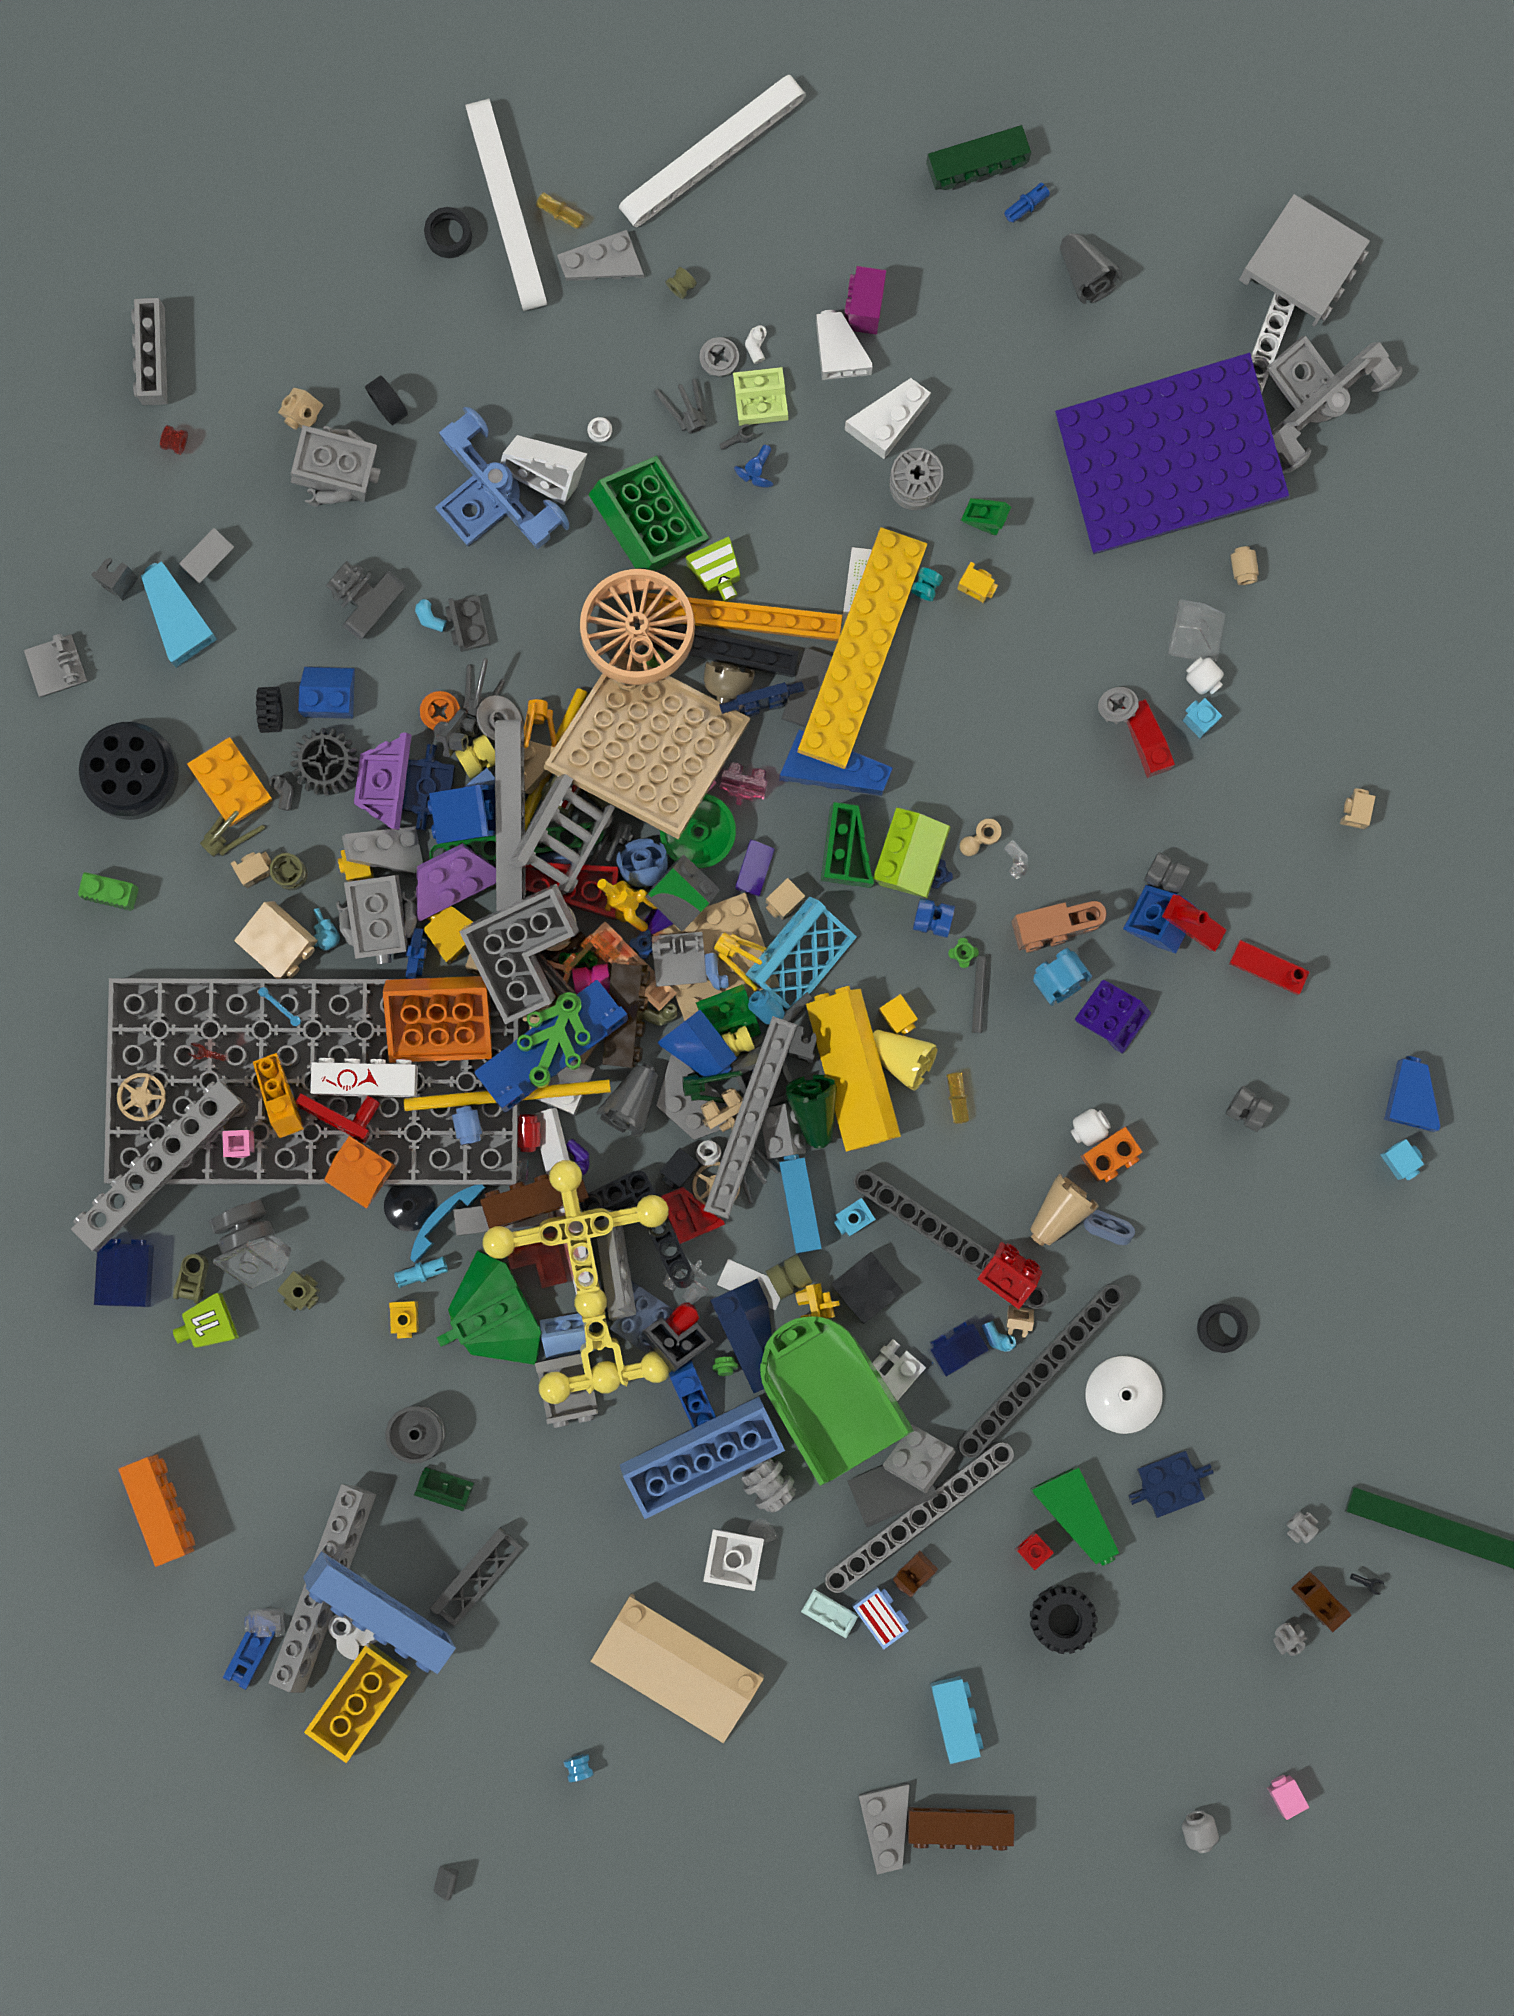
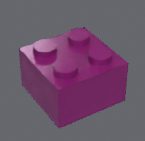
M857 266L856 273L850 274L844 317L853 331L877 335L886 270Z

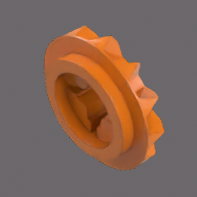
M436 691L423 699L420 705V717L423 723L434 731L437 723L442 721L450 722L458 710H460V706L453 695L444 691ZM433 704L440 708L446 707L444 712L447 719L442 718L440 715L434 717L436 711Z

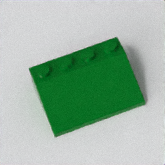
M657 455L600 479L588 494L635 569L657 571L709 539Z

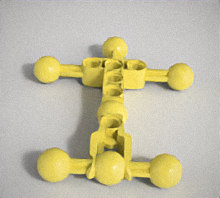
M570 1160L559 1161L551 1168L549 1180L551 1185L561 1192L565 1215L543 1220L539 1227L514 1232L503 1226H495L489 1229L483 1237L484 1251L495 1259H503L509 1256L514 1248L538 1242L548 1246L567 1243L574 1281L577 1286L574 1306L576 1311L582 1316L584 1323L585 1343L581 1345L580 1352L585 1374L567 1377L560 1372H550L540 1380V1396L550 1404H559L569 1397L570 1392L586 1389L591 1394L595 1389L600 1393H611L620 1384L627 1387L628 1380L644 1377L652 1383H661L669 1377L671 1369L655 1351L647 1353L639 1363L623 1365L619 1341L611 1337L605 1320L607 1298L599 1286L590 1238L606 1235L613 1227L640 1222L647 1227H658L668 1217V1205L661 1197L648 1195L638 1202L637 1207L609 1212L604 1208L581 1212L576 1191L582 1181L581 1169L575 1162ZM598 1216L608 1218L609 1222L605 1227L599 1228L594 1224ZM573 1221H579L583 1224V1228L580 1232L573 1233L568 1228L569 1224ZM548 1226H553L558 1232L555 1237L547 1238L543 1235V1230ZM579 1246L588 1249L587 1255L583 1258H578L573 1254L574 1250ZM582 1272H590L593 1275L592 1280L588 1283L581 1282L578 1278ZM599 1322L603 1325V1328L600 1332L593 1333L588 1329L590 1324ZM604 1347L613 1348L616 1364L610 1361H602L591 1369L588 1357L589 1352L593 1351V1349L602 1350Z

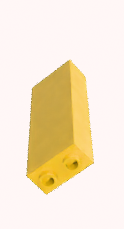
M850 986L836 989V994L829 996V993L817 995L814 997L815 1001L806 1004L813 1033L816 1034V1044L824 1073L832 1077L837 1086L835 1114L846 1152L901 1137L861 989L851 990Z

